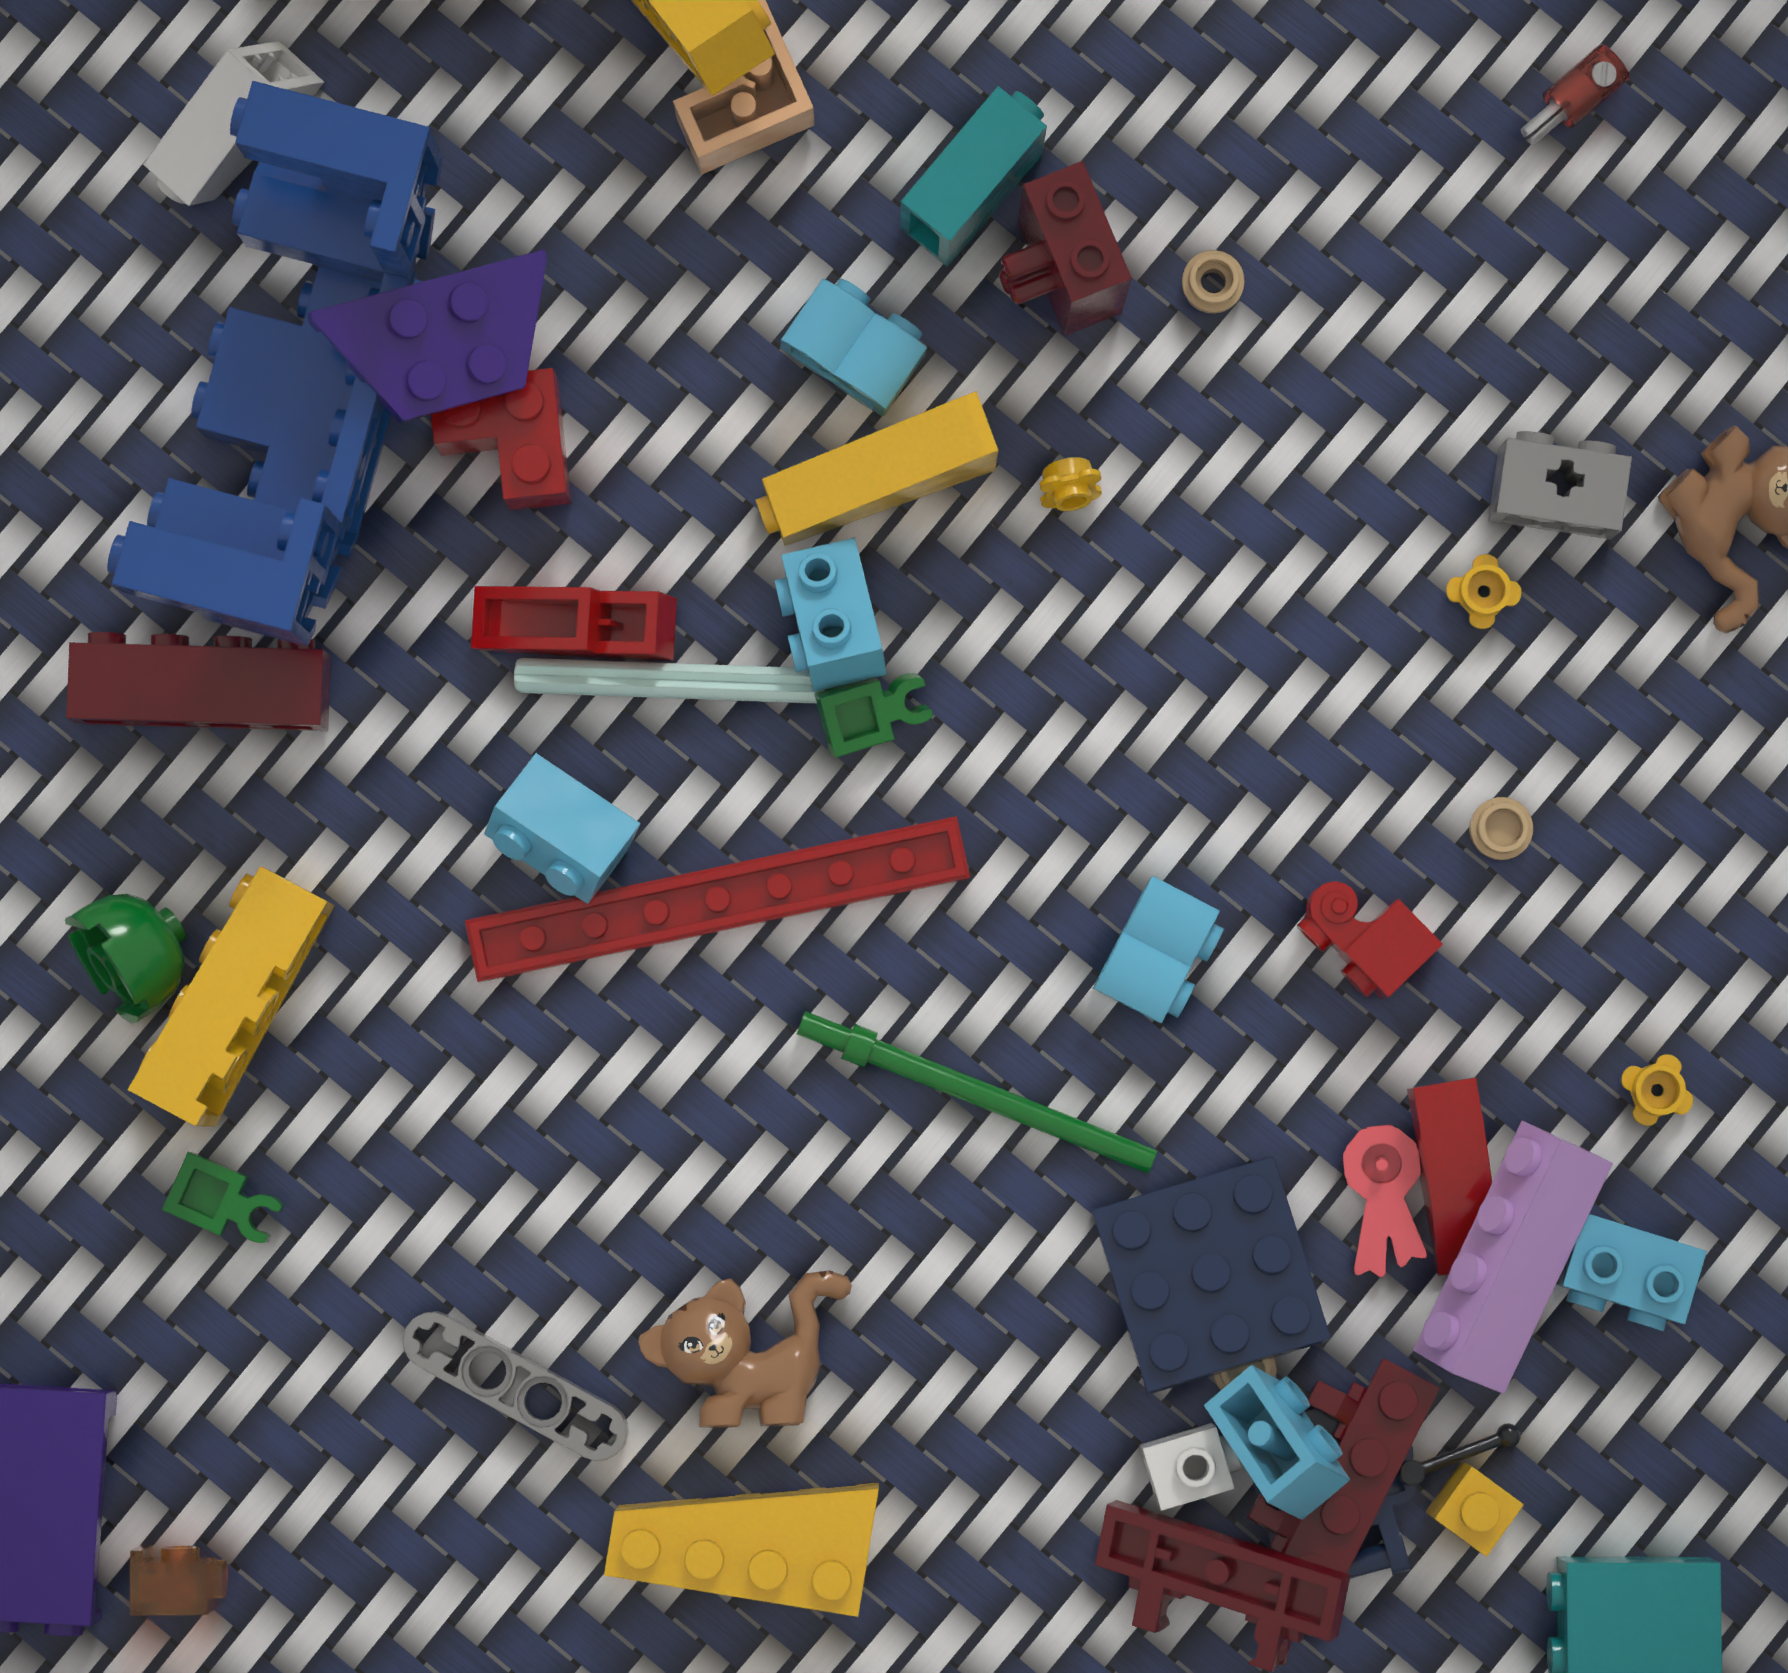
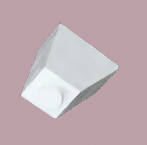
M280 41L227 49L143 165L158 178L156 182L160 190L178 203L191 206L215 200L252 161L244 158L235 144L236 136L230 134V123L235 104L239 97L248 98L252 80L314 96L318 92L324 81Z

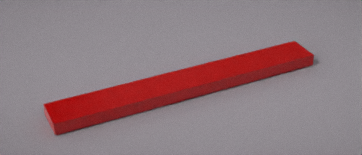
M955 816L601 891L595 894L589 904H586L577 897L465 920L476 979L478 983L967 880L970 879L958 818Z

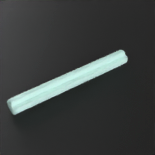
M520 658L516 661L514 668V686L520 693L817 703L814 694L825 691L824 689L813 692L809 671L805 670L796 673L793 667Z

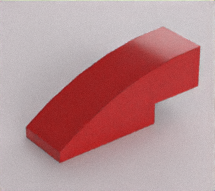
M475 586L471 648L485 651L552 656L674 660L677 598L659 591H600L591 587Z
M1476 1077L1407 1089L1417 1148L1419 1150L1420 1182L1437 1276L1450 1273L1451 1267L1457 1259L1479 1208L1492 1184Z

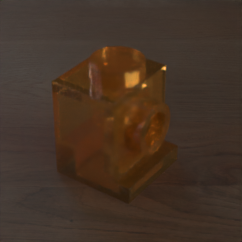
M140 1545L130 1551V1616L208 1615L217 1608V1598H226L228 1587L226 1560H217V1557H200L199 1546L161 1547V1557L155 1558L154 1545Z

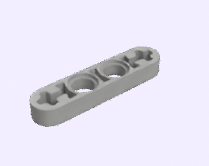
M439 1311L425 1312L413 1318L407 1325L403 1335L404 1351L409 1360L423 1370L584 1458L593 1461L607 1460L617 1455L625 1445L629 1434L628 1422L623 1412L604 1399L448 1314ZM436 1323L441 1324L445 1327L442 1338L457 1348L462 1346L463 1336L474 1341L475 1344L461 1358L458 1375L447 1370V1365L455 1359L449 1354L437 1350L430 1357H426L421 1353L424 1342L416 1337L419 1328L429 1330ZM484 1352L497 1354L506 1365L504 1381L500 1386L493 1389H485L478 1386L471 1377L470 1367L472 1361L477 1355ZM545 1382L552 1384L561 1394L562 1405L560 1411L550 1419L534 1417L526 1406L527 1392L537 1383ZM574 1397L586 1403V1406L577 1414L590 1421H596L602 1414L612 1419L609 1430L617 1435L613 1444L603 1441L597 1449L590 1447L587 1444L590 1433L575 1423L570 1427L569 1436L557 1430V1427L570 1414Z

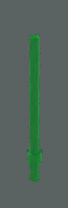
M805 1011L796 1033L799 1036L842 1052L841 1059L863 1068L866 1063H870L1147 1174L1156 1157L1157 1150L880 1041L876 1039L877 1032L854 1024L853 1029Z

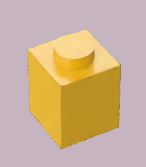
M1461 1461L1425 1513L1487 1557L1524 1504L1478 1470Z

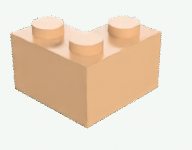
M766 0L758 1L771 21V25L763 31L775 54L713 96L705 88H702L673 101L676 119L701 175L815 126L814 107Z

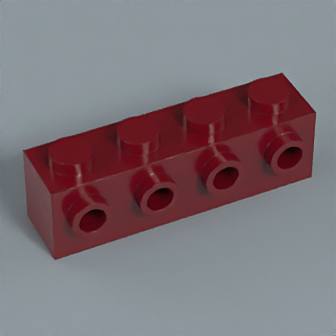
M91 632L88 633V643L69 642L66 718L82 725L328 731L331 656L323 649H315V640L313 639L310 640L308 647L277 639V648L252 647V638L215 636L214 646H189V636L151 635V645L126 644V635L121 633Z

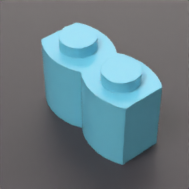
M822 278L782 337L780 348L808 369L835 384L859 403L884 417L925 357L927 347L919 341L923 334L915 325L897 314L892 313L887 320L867 307L871 300L870 297L849 281L839 279L835 285Z
M1151 876L1092 989L1158 1023L1163 1022L1167 1013L1178 1018L1195 984L1185 980L1195 958L1198 957L1207 962L1223 933L1224 928L1214 924L1220 911Z

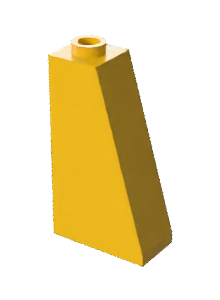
M977 391L765 477L762 479L766 496L755 499L767 534L779 531L784 546L993 472L996 468L998 448Z

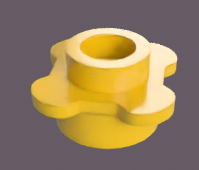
M1071 457L1057 460L1046 466L1042 471L1043 480H1041L1039 485L1041 491L1045 492V494L1040 497L1041 505L1045 508L1075 511L1086 507L1091 501L1102 495L1101 487L1096 485L1102 479L1101 473L1097 469H1092L1090 461L1085 458Z
M1489 554L1477 556L1473 560L1472 568L1465 575L1453 577L1446 586L1447 598L1451 602L1461 604L1469 614L1470 624L1477 629L1491 627L1495 622V615L1505 606H1515L1520 601L1522 593L1520 585L1515 581H1510L1508 575L1498 567L1497 559ZM1480 586H1486L1489 589L1488 597H1481L1478 594Z
M1668 1054L1661 1055L1655 1064L1643 1068L1629 1066L1623 1071L1621 1085L1624 1089L1630 1091L1635 1105L1632 1116L1637 1123L1651 1126L1657 1122L1660 1116L1670 1113L1683 1115L1691 1109L1693 1096L1686 1090L1685 1081L1680 1074L1682 1065L1676 1057ZM1659 1084L1662 1087L1663 1092L1660 1096L1652 1094L1651 1088L1653 1085Z

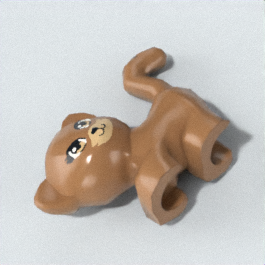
M1734 425L1723 431L1701 453V456L1710 468L1709 473L1705 477L1694 468L1686 469L1658 496L1660 503L1675 521L1679 536L1687 553L1703 564L1715 581L1734 591L1735 600L1729 606L1718 610L1714 615L1713 624L1715 628L1726 634L1744 626L1759 608L1758 580L1736 566L1727 556L1740 519L1744 515H1748L1754 525L1765 533L1776 535L1782 546L1788 549V446H1772L1757 460L1751 463L1744 462L1750 452L1749 438Z
M830 1270L805 1273L788 1294L794 1319V1334L779 1341L765 1351L754 1353L750 1351L751 1336L749 1324L744 1317L746 1301L742 1290L731 1278L721 1280L715 1283L705 1296L693 1298L670 1314L664 1325L654 1326L641 1334L639 1337L640 1352L657 1367L668 1368L683 1384L707 1385L714 1388L716 1395L708 1397L700 1409L699 1427L701 1428L739 1427L743 1409H759L760 1426L800 1425L804 1421L807 1394L815 1385L821 1367L818 1348L820 1323L813 1302L817 1296H828L842 1300L850 1294L852 1284L847 1276Z

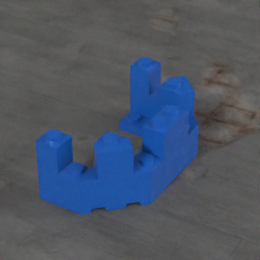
M252 80L248 98L239 97L235 104L230 123V134L236 136L235 144L244 158L258 161L259 164L254 171L249 190L241 188L236 197L232 224L238 226L237 234L246 247L319 266L315 282L306 281L299 297L297 316L304 318L302 326L229 307L225 323L217 321L211 333L208 357L215 360L209 382L200 381L194 394L191 416L198 419L196 428L205 438L266 453L265 462L256 460L249 477L247 496L254 498V500L168 478L165 492H156L152 499L147 525L129 521L125 536L117 535L115 537L108 557L107 571L114 574L112 585L123 593L195 611L212 622L308 647L315 632L316 620L307 617L313 606L326 609L341 574V567L333 565L337 554L350 557L357 543L392 414L379 401L378 394L368 383L362 382L344 363L347 360L320 331L317 333L312 328L307 314L314 310L423 282L415 279L416 258L426 260L430 253L436 210L425 206L426 184L437 186L440 180L443 156L428 126Z

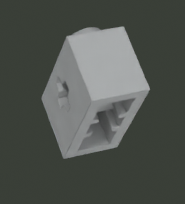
M1532 431L1517 432L1516 439L1507 438L1498 448L1488 521L1610 540L1622 531L1632 456L1615 454V445L1600 441H1579L1578 448L1553 445L1554 437L1552 435ZM1557 470L1564 471L1563 477L1565 482L1575 484V487L1570 488L1563 496L1557 495L1556 484L1546 482V479H1549Z

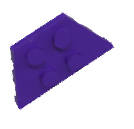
M543 249L314 310L307 314V318L312 328L317 333L320 331L347 360L344 363L362 382L368 383L378 394L379 401L399 423L497 397L525 388L547 263L546 252Z

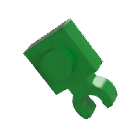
M906 673L894 679L888 690L882 691L880 680L875 677L815 693L829 753L836 758L894 740L890 722L901 719L905 723L917 725L932 718V710L925 704L914 708H906L904 703L905 696L909 691L925 686L924 678L915 673Z
M187 1152L162 1210L217 1235H224L229 1221L232 1220L237 1223L240 1232L245 1238L256 1243L269 1242L271 1235L265 1231L258 1230L254 1226L253 1214L262 1206L279 1213L283 1211L285 1205L275 1196L268 1194L254 1195L252 1197L243 1195L242 1192L249 1179L248 1176L194 1152Z

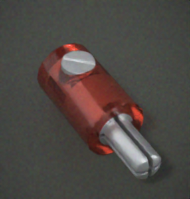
M1599 44L1542 94L1547 106L1521 128L1523 137H1527L1526 141L1535 145L1561 122L1569 128H1574L1629 80V72L1621 59L1603 44Z

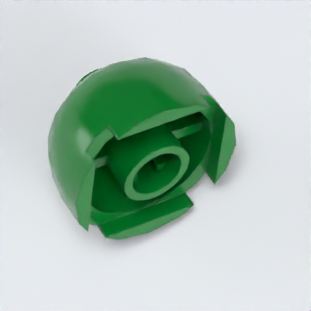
M130 894L109 895L90 903L65 918L66 925L78 927L76 931L68 935V938L79 962L102 996L109 992L110 989L116 992L118 997L124 1002L114 1009L122 1018L132 1024L139 1022L159 1009L175 994L182 981L184 970V955L179 943L186 939V934L181 923L171 910L165 907L158 912L143 898Z

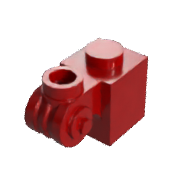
M1337 881L1323 884L1309 896L1306 905L1307 914L1297 924V928L1321 952H1324L1330 945L1337 951L1338 955L1347 964L1341 970V973L1364 997L1368 998L1375 992L1380 999L1388 998L1443 945L1400 899L1391 902L1373 921L1361 922L1353 917L1358 906L1357 895L1354 890L1345 883Z

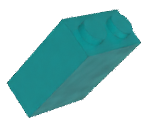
M997 86L901 200L900 229L948 268L1042 156L1047 125L1041 121L1044 117L1042 110L1021 92L1015 91L1010 96Z
M1557 1557V1572H1548L1546 1582L1549 1611H1557V1637H1549L1547 1642L1549 1673H1722L1720 1562L1710 1557Z

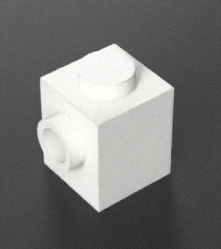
M1212 1423L1139 1444L1154 1497L1161 1511L1235 1489L1230 1473L1241 1470L1239 1459L1224 1435L1219 1436L1217 1427Z

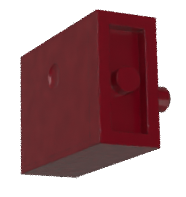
M1080 161L1023 184L1018 225L1027 247L1003 256L1001 260L1003 270L999 274L1002 287L1007 294H1010L1013 303L1020 305L1047 294L1064 336L1121 314L1132 277L1084 162Z

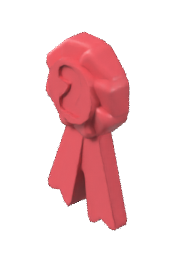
M1392 1125L1369 1126L1366 1129H1361L1349 1142L1343 1153L1344 1174L1347 1184L1366 1199L1353 1269L1355 1275H1361L1371 1270L1378 1277H1384L1386 1274L1388 1236L1392 1240L1397 1264L1400 1267L1405 1266L1411 1257L1421 1259L1427 1257L1426 1249L1404 1199V1196L1417 1182L1421 1174L1419 1150L1417 1149V1144L1410 1137Z

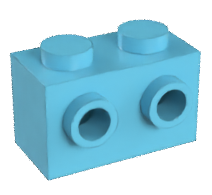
M855 537L782 554L786 578L777 579L774 582L782 616L795 614L799 633L788 635L796 673L805 670L809 671L813 692L887 675L883 649Z
M535 753L494 806L484 835L492 839L497 849L507 857L514 860H523L545 875L549 884L557 891L569 896L575 895L586 904H589L629 850L641 823Z
M1589 1214L1556 1285L1569 1289L1566 1299L1568 1302L1603 1312L1606 1301L1630 1308L1627 1317L1628 1321L1664 1331L1667 1320L1681 1324L1686 1323L1707 1251Z
M1250 1365L1204 1404L1267 1503L1303 1520L1350 1481V1478L1337 1460L1343 1455L1340 1446L1326 1429L1320 1425H1313L1305 1413V1410L1310 1407V1403L1302 1390L1290 1378L1285 1376L1283 1379L1278 1380L1259 1368Z

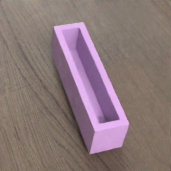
M1521 1121L1457 1259L1451 1267V1271L1432 1312L1424 1324L1423 1331L1413 1351L1452 1374L1504 1394L1613 1163L1574 1143L1525 1121Z

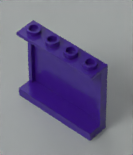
M0 1383V1633L18 1632L19 1622L44 1624V1634L80 1636L83 1635V1626H91L102 1619V1610L95 1609L108 1423L109 1418L116 1415L118 1390Z

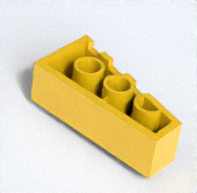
M631 0L711 96L775 54L763 31L771 25V21L758 0Z
M262 866L259 867L255 876L246 873L236 887L229 903V907L234 909L222 931L216 929L205 944L199 958V962L202 965L190 985H185L177 996L168 1016L170 1019L157 1041L149 1048L139 1067L138 1073L127 1090L194 1126L216 1127L335 905Z
M879 1483L619 1505L614 1511L604 1576L858 1617Z

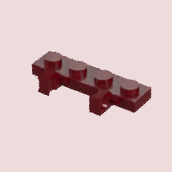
M1384 1358L1380 1361L1367 1388L1353 1382L1348 1393L1345 1394L1317 1380L1307 1399L1310 1406L1326 1413L1330 1419L1339 1423L1332 1437L1340 1441L1338 1445L1343 1455L1337 1460L1350 1478V1481L1303 1520L1267 1503L1263 1495L1259 1494L1247 1519L1276 1534L1269 1548L1348 1573L1440 1387Z
M1119 1500L1106 1505L1095 1561L1096 1566L1129 1576L1128 1587L1138 1590L1132 1626L1153 1633L1162 1631L1170 1625L1166 1615L1169 1601L1174 1598L1182 1599L1187 1595L1246 1614L1245 1621L1256 1624L1254 1638L1259 1644L1256 1657L1250 1660L1248 1664L1270 1672H1274L1275 1668L1286 1664L1291 1641L1299 1643L1303 1640L1304 1634L1328 1642L1338 1637L1351 1577L1350 1574Z

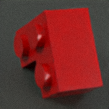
M553 368L529 370L525 388L431 414L434 445L441 456L498 450L503 500L509 510L572 504L559 381Z

